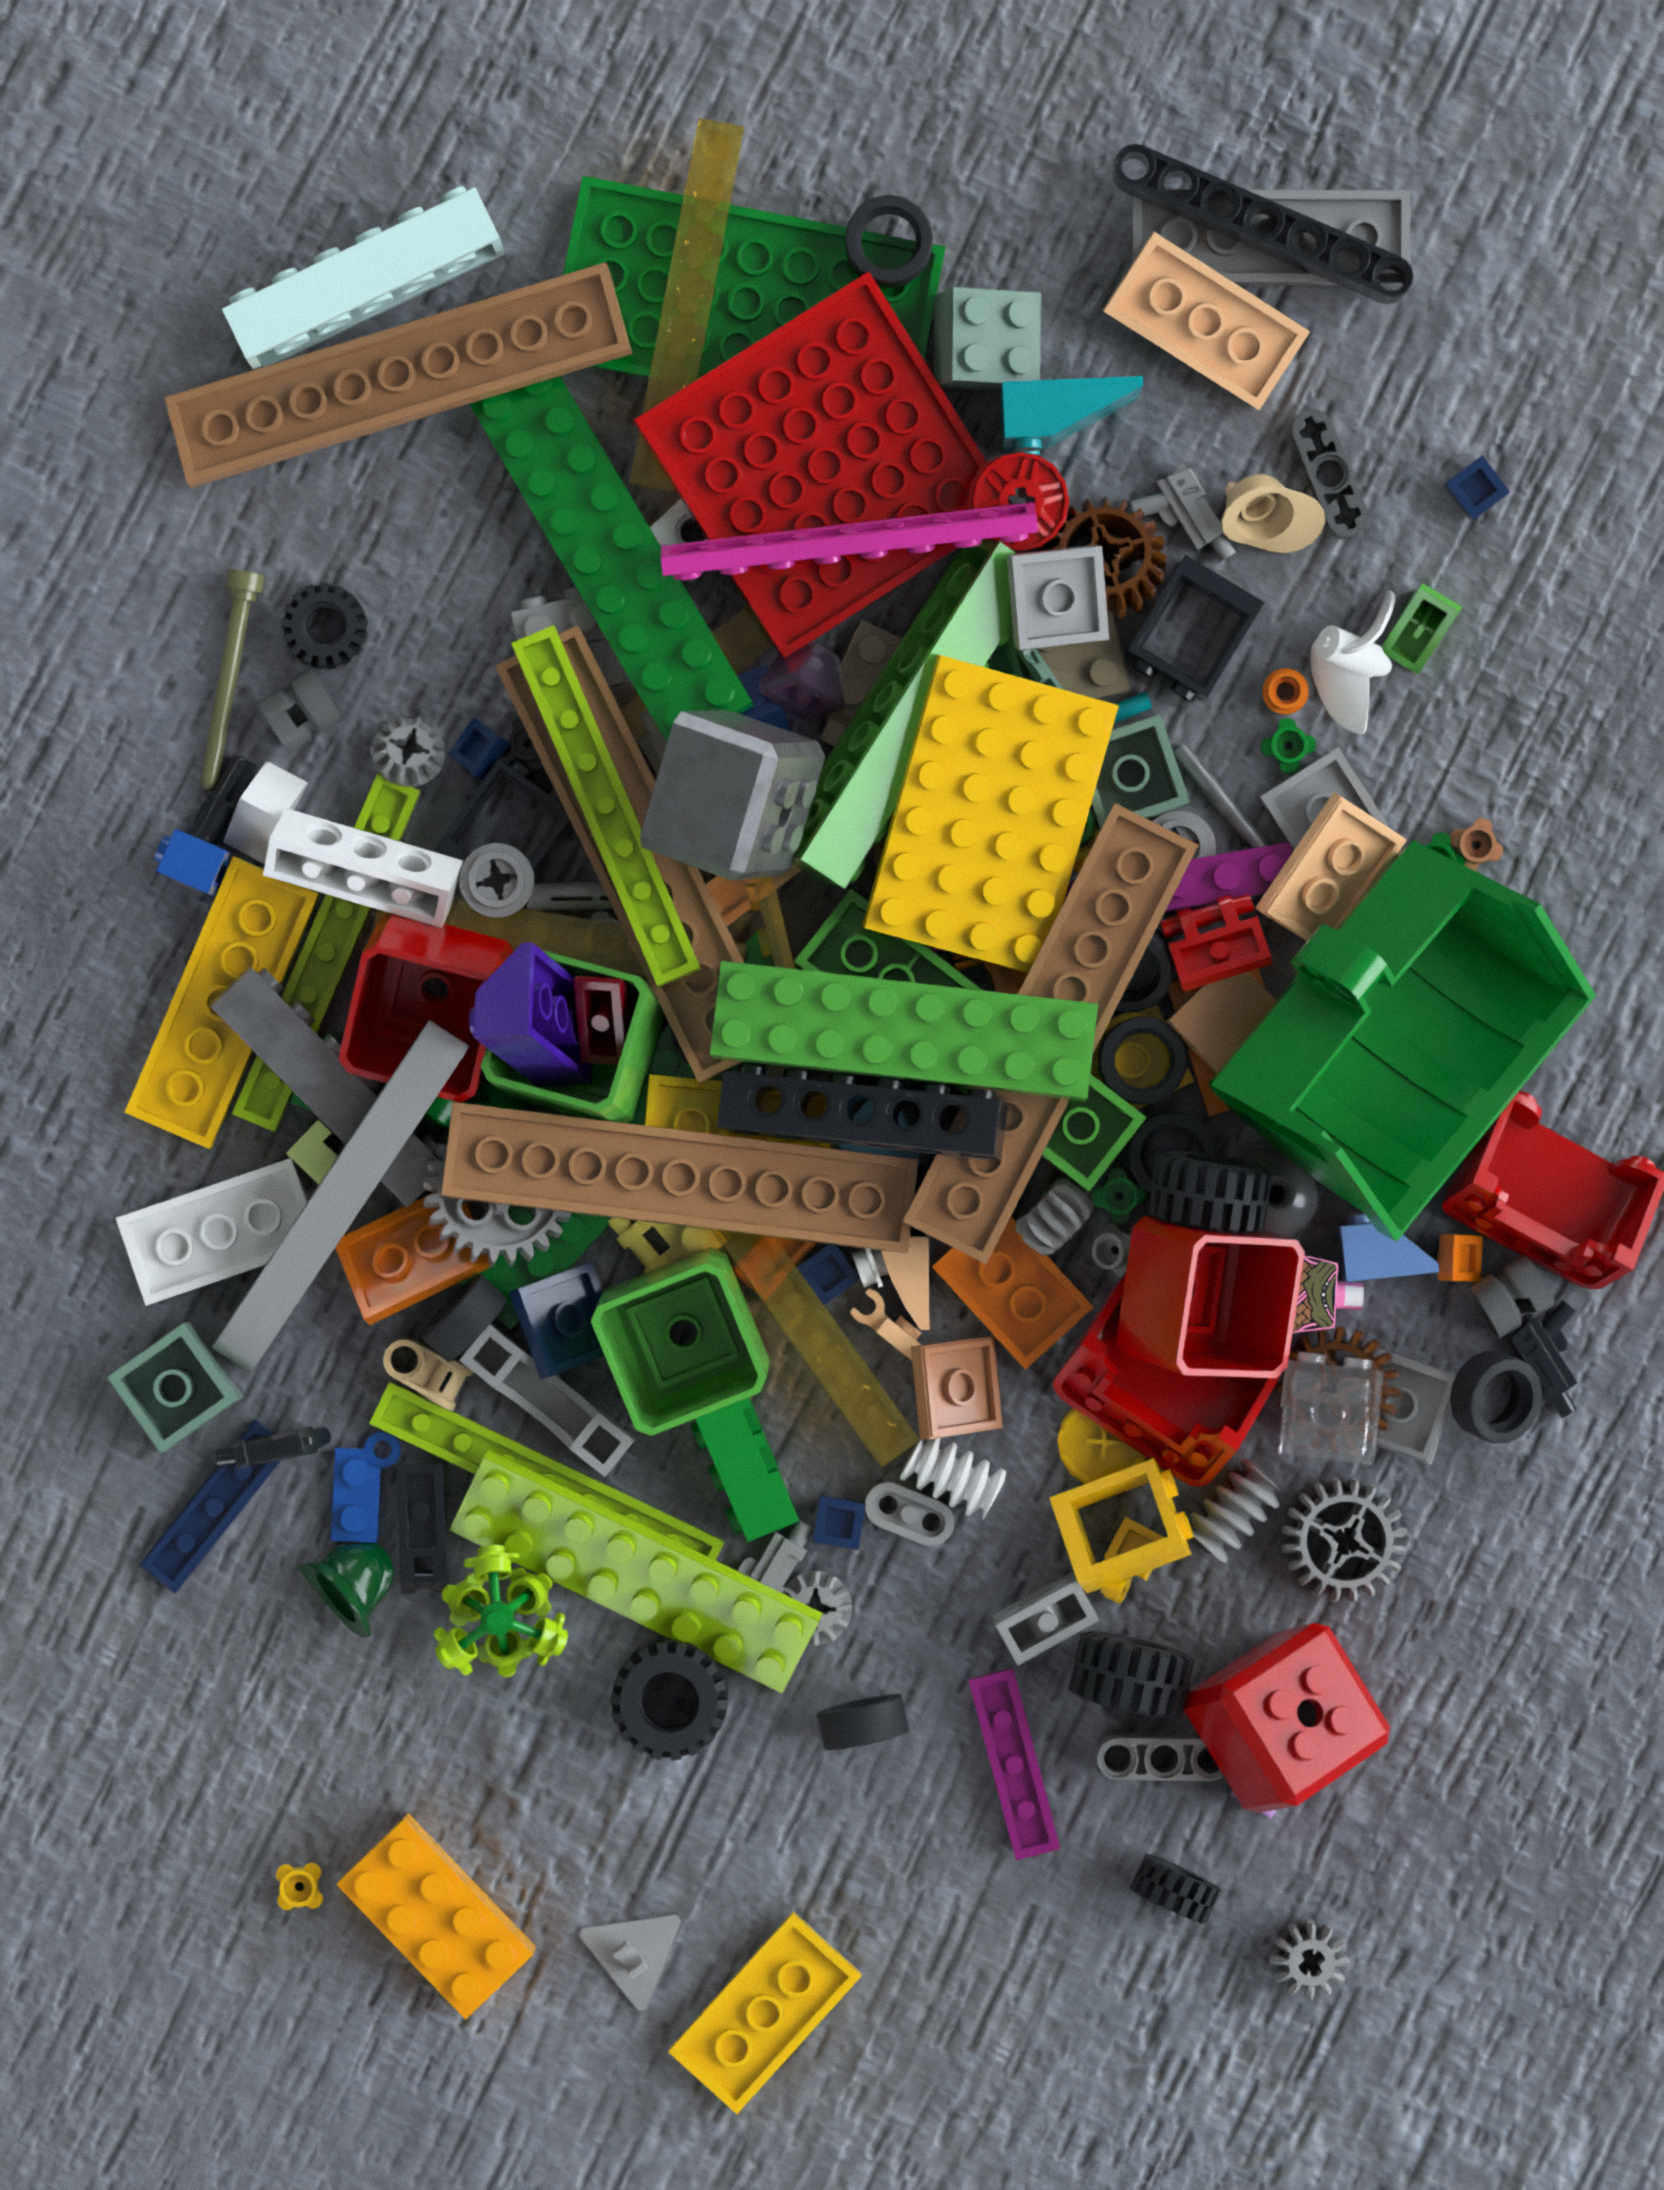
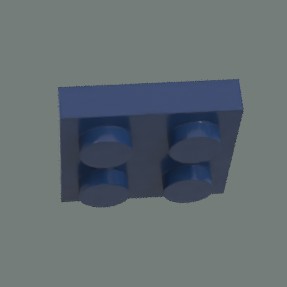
M592 1261L509 1292L540 1380L605 1356L591 1324V1319L603 1292Z

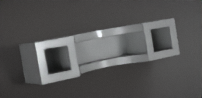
M492 1322L459 1360L495 1390L510 1398L541 1422L571 1451L604 1477L607 1476L636 1439L557 1374L540 1380L531 1353Z

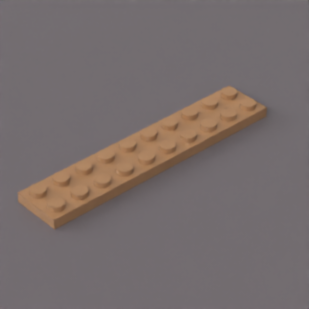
M606 262L164 398L186 483L191 488L624 357L632 354L610 270Z
M579 625L558 635L642 829L656 782ZM515 655L495 665L698 1083L701 1084L724 1071L744 1063L713 1059L710 1055L721 961L744 963L698 868L651 851L701 968L697 972L658 988L517 656Z
M1114 803L1018 995L1097 1003L1094 1053L1198 844ZM994 1091L996 1092V1099H1000L1008 1105L1001 1162L936 1155L902 1222L987 1264L1070 1099ZM964 1110L958 1111L948 1130L949 1133L958 1132L964 1127L966 1123Z
M453 1102L441 1197L908 1253L911 1226L902 1221L914 1200L919 1159Z

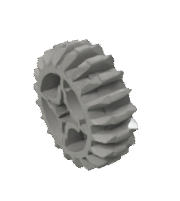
M1333 1477L1330 1482L1331 1493H1326L1323 1485L1317 1482L1313 1484V1489L1318 1496L1316 1500L1312 1501L1304 1493L1298 1496L1299 1501L1307 1507L1303 1513L1295 1508L1290 1507L1287 1514L1299 1521L1297 1527L1290 1525L1282 1526V1533L1295 1536V1542L1284 1543L1281 1545L1284 1553L1297 1552L1298 1557L1291 1559L1286 1565L1290 1571L1301 1567L1305 1568L1297 1579L1301 1586L1308 1584L1315 1578L1316 1582L1312 1588V1594L1319 1597L1324 1592L1326 1586H1330L1329 1599L1332 1602H1338L1341 1596V1589H1346L1347 1598L1353 1603L1358 1600L1356 1587L1362 1586L1365 1594L1368 1597L1375 1596V1589L1370 1583L1373 1579L1376 1578L1385 1587L1391 1583L1389 1578L1381 1573L1386 1566L1395 1572L1400 1571L1401 1565L1391 1560L1390 1557L1392 1552L1400 1555L1406 1554L1407 1547L1401 1544H1394L1393 1538L1407 1535V1529L1401 1526L1391 1527L1390 1523L1398 1520L1402 1513L1399 1509H1393L1386 1513L1383 1511L1391 1501V1497L1387 1494L1381 1495L1375 1502L1372 1500L1376 1493V1485L1368 1483L1362 1494H1359V1480L1351 1477L1348 1481L1347 1491H1342L1340 1479ZM1339 1502L1355 1503L1351 1512L1348 1511L1343 1520L1337 1523H1328L1316 1517L1320 1511L1329 1505ZM1368 1509L1375 1516L1380 1527L1381 1544L1379 1550L1367 1544L1362 1538L1361 1530L1365 1522L1363 1518ZM1327 1528L1335 1533L1340 1530L1344 1533V1528H1352L1350 1537L1355 1540L1356 1544L1363 1547L1364 1551H1360L1355 1547L1348 1549L1345 1546L1344 1552L1336 1551L1338 1543L1330 1534L1324 1532V1529ZM1309 1529L1322 1536L1327 1543V1551L1323 1558L1325 1562L1320 1570L1314 1565L1308 1553L1307 1534ZM1358 1556L1372 1562L1367 1569L1357 1575L1333 1577L1337 1568H1341L1345 1560L1350 1557Z

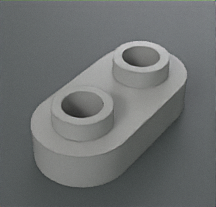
M891 1481L878 1483L869 1490L866 1496L865 1511L873 1524L922 1545H940L949 1539L954 1530V1516L944 1502ZM884 1496H892L897 1501V1507L891 1513H885L879 1508V1501ZM928 1513H934L940 1519V1524L935 1530H927L922 1525V1519Z

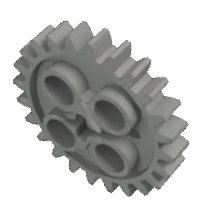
M438 1144L435 1153L442 1161L429 1160L426 1168L437 1177L425 1178L422 1188L435 1193L425 1197L423 1206L437 1208V1211L430 1216L429 1224H444L445 1227L439 1239L443 1241L454 1236L457 1239L453 1249L455 1254L467 1246L471 1248L470 1262L472 1263L478 1259L481 1253L487 1254L489 1267H493L498 1255H504L506 1263L511 1267L515 1262L517 1252H520L527 1262L531 1261L534 1256L533 1245L546 1252L550 1246L546 1234L559 1239L563 1230L555 1221L568 1222L572 1214L570 1212L441 1197L447 1146ZM469 1202L479 1204L485 1211V1217L480 1220L469 1219L464 1215L462 1205ZM515 1207L523 1208L529 1212L532 1222L527 1225L515 1224L510 1219L508 1211Z

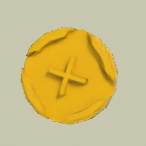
M1071 1407L1061 1421L1057 1437L1059 1456L1069 1473L1084 1484L1145 1462L1147 1459L1144 1455L1073 1407Z

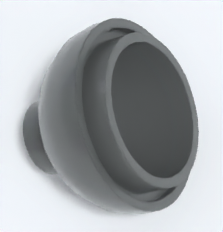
M1276 1148L1256 1150L1241 1159L1260 1164L1273 1173L1271 1186L1278 1185L1284 1191V1197L1279 1203L1268 1201L1264 1230L1286 1237H1291L1303 1230L1312 1220L1318 1206L1319 1187L1317 1180L1285 1157Z

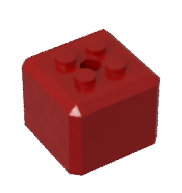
M392 913L381 917L360 959L338 1058L346 1072L387 1083L422 1029L430 1020L469 1045L466 1053L437 1097L462 1103L475 1096L484 1076L481 1064L486 1047L477 1041L471 1033L469 1026L470 1010L475 1007L476 991L514 950L507 940L447 924L439 928ZM429 978H439L447 984L449 993L443 997H435L427 992L424 981Z
M1143 1216L1132 1229L1116 1343L1125 1355L1182 1375L1277 1378L1288 1367L1305 1251L1298 1240L1267 1230L1251 1234L1221 1233L1170 1224L1154 1216Z
M1311 1623L1274 1633L1188 1691L1184 1705V1712L1243 1809L1258 1813L1298 1806L1388 1744L1391 1728L1330 1627L1318 1623ZM1303 1700L1311 1703L1316 1711V1719L1311 1727L1304 1726L1297 1716V1708Z

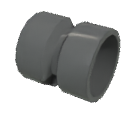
M312 668L290 682V691L287 693L278 689L257 703L269 725L290 754L312 740V731L315 729L324 733L345 719ZM296 703L299 704L307 717L299 723L295 722L288 711Z
M1525 1254L1502 1266L1501 1276L1495 1277L1489 1274L1468 1287L1476 1307L1498 1338L1520 1327L1524 1315L1534 1318L1555 1305V1301L1546 1283Z

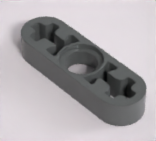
M1306 410L1296 417L1291 426V441L1313 496L1324 509L1326 528L1336 538H1354L1362 532L1368 522L1367 507L1330 417L1320 410ZM1306 420H1311L1314 426H1323L1324 431L1318 436L1321 448L1323 450L1328 445H1331L1334 452L1323 453L1312 462L1309 461L1307 454H1314L1316 449L1311 438L1302 439L1300 433L1305 428ZM1333 462L1340 467L1342 480L1337 486L1325 487L1318 482L1316 470L1320 464ZM1346 487L1349 488L1351 495H1345L1342 500L1348 511L1356 510L1358 513V517L1353 521V529H1348L1344 523L1336 524L1334 518L1340 513L1338 503L1335 499L1328 505L1324 497L1335 496Z

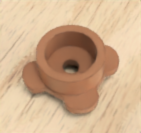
M1485 818L1477 819L1473 826L1465 830L1455 829L1450 834V845L1457 848L1458 853L1465 858V866L1474 871L1477 870L1479 864L1488 860L1497 861L1503 854V847L1496 842L1495 835L1492 832V823ZM1473 841L1480 842L1479 849L1476 850L1472 847Z

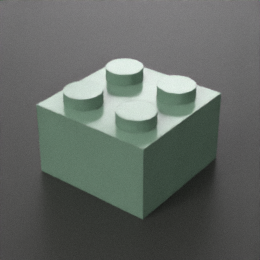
M952 287L935 295L934 377L942 389L1000 392L1002 382L1040 380L1041 293Z
M1160 714L1111 731L1090 806L1099 832L1114 803L1146 819L1186 807L1190 803Z
M191 1322L182 1323L107 1377L160 1453L170 1450L243 1398L238 1388Z

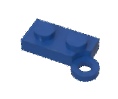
M378 1431L369 1436L364 1448H335L331 1541L379 1542L382 1468L393 1465L400 1457L401 1443L396 1436L385 1431ZM383 1440L390 1444L391 1454L387 1458L376 1456L374 1446L378 1441Z

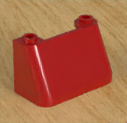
M1519 1091L1464 1159L1448 1188L1442 1208L1453 1219L1520 1255L1525 1254L1529 1260L1573 1284L1587 1289L1604 1288L1634 1270L1664 1191V1172L1657 1169L1651 1160L1637 1155L1621 1159L1613 1164L1541 1125L1539 1121L1542 1116V1109L1537 1104L1536 1099L1529 1093Z
M1125 1272L1062 1365L1053 1381L1054 1390L1064 1402L1149 1460L1154 1458L1164 1470L1170 1469L1172 1475L1180 1481L1195 1487L1205 1486L1211 1482L1238 1451L1281 1374L1277 1378L1182 1375L1123 1354L1116 1343L1126 1276Z

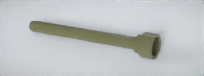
M236 569L228 570L226 588H230L228 597L233 598L200 779V785L206 791H213L220 778L251 602H256L257 594H262L265 575Z

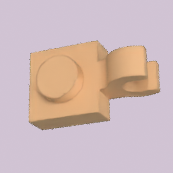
M868 1288L865 1293L875 1301V1310L869 1315H864L853 1307L850 1310L851 1315L856 1321L870 1326L912 1361L911 1346L922 1345L917 1341L922 1332L901 1315L896 1322L886 1316L882 1296L877 1291Z

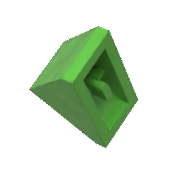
M1422 583L1413 592L1381 647L1384 653L1389 658L1419 674L1459 614L1462 606Z

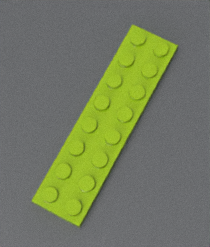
M489 1449L484 1455L449 1531L482 1547L490 1544L504 1546L505 1553L519 1554L520 1560L514 1563L537 1574L545 1573L553 1582L672 1640L697 1646L698 1649L711 1656L713 1660L780 1693H783L823 1614Z

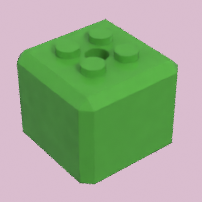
M542 950L574 978L576 976L622 979L638 997L618 1065L593 1064L591 1085L539 1088L486 1048L481 1064L483 1073L492 1085L512 1099L581 1118L619 1123L633 1121L665 1017V1013L653 989L640 976Z
M710 1247L603 1290L591 1319V1324L635 1430L653 1436L761 1392L767 1378L770 1359L726 1253ZM678 1320H688L695 1325L697 1337L688 1344L678 1343L671 1336V1326Z

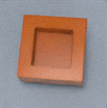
M1440 1234L1439 1250L1437 1253L1439 1265L1438 1280L1467 1282L1481 1280L1483 1236Z

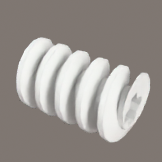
M941 1438L927 1439L925 1441L919 1439L901 1472L900 1479L905 1481L915 1472L918 1474L917 1489H923L932 1481L934 1482L932 1497L938 1499L948 1490L951 1492L950 1507L954 1508L964 1499L967 1501L965 1515L970 1517L980 1508L983 1510V1520L1005 1481L1006 1471L1000 1468L989 1477L990 1462L984 1459L973 1468L974 1453L969 1450L958 1459L955 1458L957 1450L955 1442L951 1441L940 1450Z

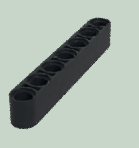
M1139 144L1127 145L1119 151L1115 158L1112 170L1113 181L1117 188L1124 193L1383 304L1396 303L1404 297L1412 285L1414 277L1412 267L1401 256L1149 147ZM1129 159H1137L1145 165L1147 173L1140 179H1130L1123 173L1121 165ZM1173 177L1181 178L1188 184L1189 193L1181 198L1172 197L1165 190V181ZM1213 196L1225 197L1231 204V213L1221 217L1212 214L1207 207L1208 199ZM1257 214L1267 215L1274 223V231L1267 235L1257 234L1250 226V218ZM1302 232L1309 233L1316 240V250L1307 254L1299 252L1293 245V236ZM1341 251L1354 253L1359 259V269L1353 272L1343 271L1336 264V254ZM1386 269L1396 271L1402 280L1401 288L1391 291L1382 287L1378 279L1379 272Z

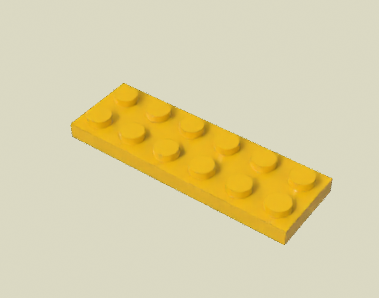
M233 856L124 1112L208 1149H211L214 1145L253 1053V1050L211 1008L210 1004L249 966L257 973L265 967L282 985L320 895L317 891L264 876L263 868L236 856Z

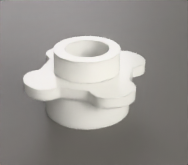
M863 1248L852 1252L864 1288L876 1283L878 1287H882L883 1284L880 1277L889 1273L881 1251H870V1249Z

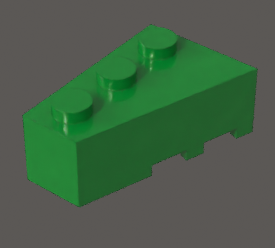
M750 1397L695 1419L696 1422L690 1424L700 1450L707 1447L714 1462L713 1465L708 1466V1470L717 1492L725 1490L732 1507L726 1509L725 1512L735 1536L744 1533L747 1542H750L799 1521V1516Z

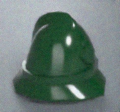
M368 1542L349 1546L347 1544L340 1545L320 1562H308L298 1566L307 1582L349 1630L361 1638L371 1635L369 1615L389 1590L394 1576L391 1558L381 1546Z

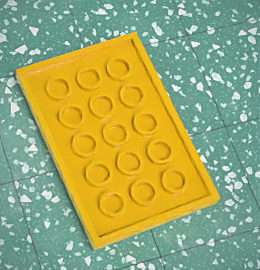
M937 655L862 927L1029 973L1063 906L1119 705L943 655Z

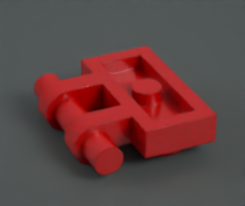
M1249 893L1231 898L1230 894L1216 898L1217 903L1193 911H1191L1190 907L1176 911L1177 916L1160 921L1165 938L1181 933L1185 937V939L1168 944L1183 992L1272 964L1271 954L1258 916L1243 921L1238 919L1239 915L1254 911ZM1220 921H1223L1225 925L1224 927L1214 929L1202 934H1199L1197 929Z

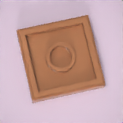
M980 1336L911 1346L920 1439H935L1003 1428L994 1336Z

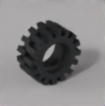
M320 583L321 585L318 586L311 584L306 586V590L299 593L297 591L292 596L293 601L290 605L287 604L284 609L285 617L282 619L284 640L299 660L311 665L313 668H328L330 670L336 669L341 664L347 665L352 661L351 658L355 654L359 655L362 651L361 646L363 642L367 640L366 626L368 621L364 614V609L359 601L343 587L338 585L332 586L329 583ZM320 609L336 611L343 622L341 635L329 644L317 643L308 634V620L314 612Z
M1145 1853L1130 1886L1133 1892L1149 1899L1150 1902L1200 1924L1207 1923L1221 1892L1217 1885L1208 1882L1207 1879L1197 1876L1195 1873L1185 1870L1177 1864H1172L1163 1858Z

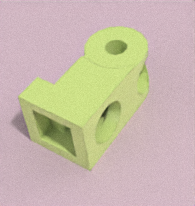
M321 1119L317 1120L286 1153L318 1184H320L339 1155L326 1142L333 1134V1131Z

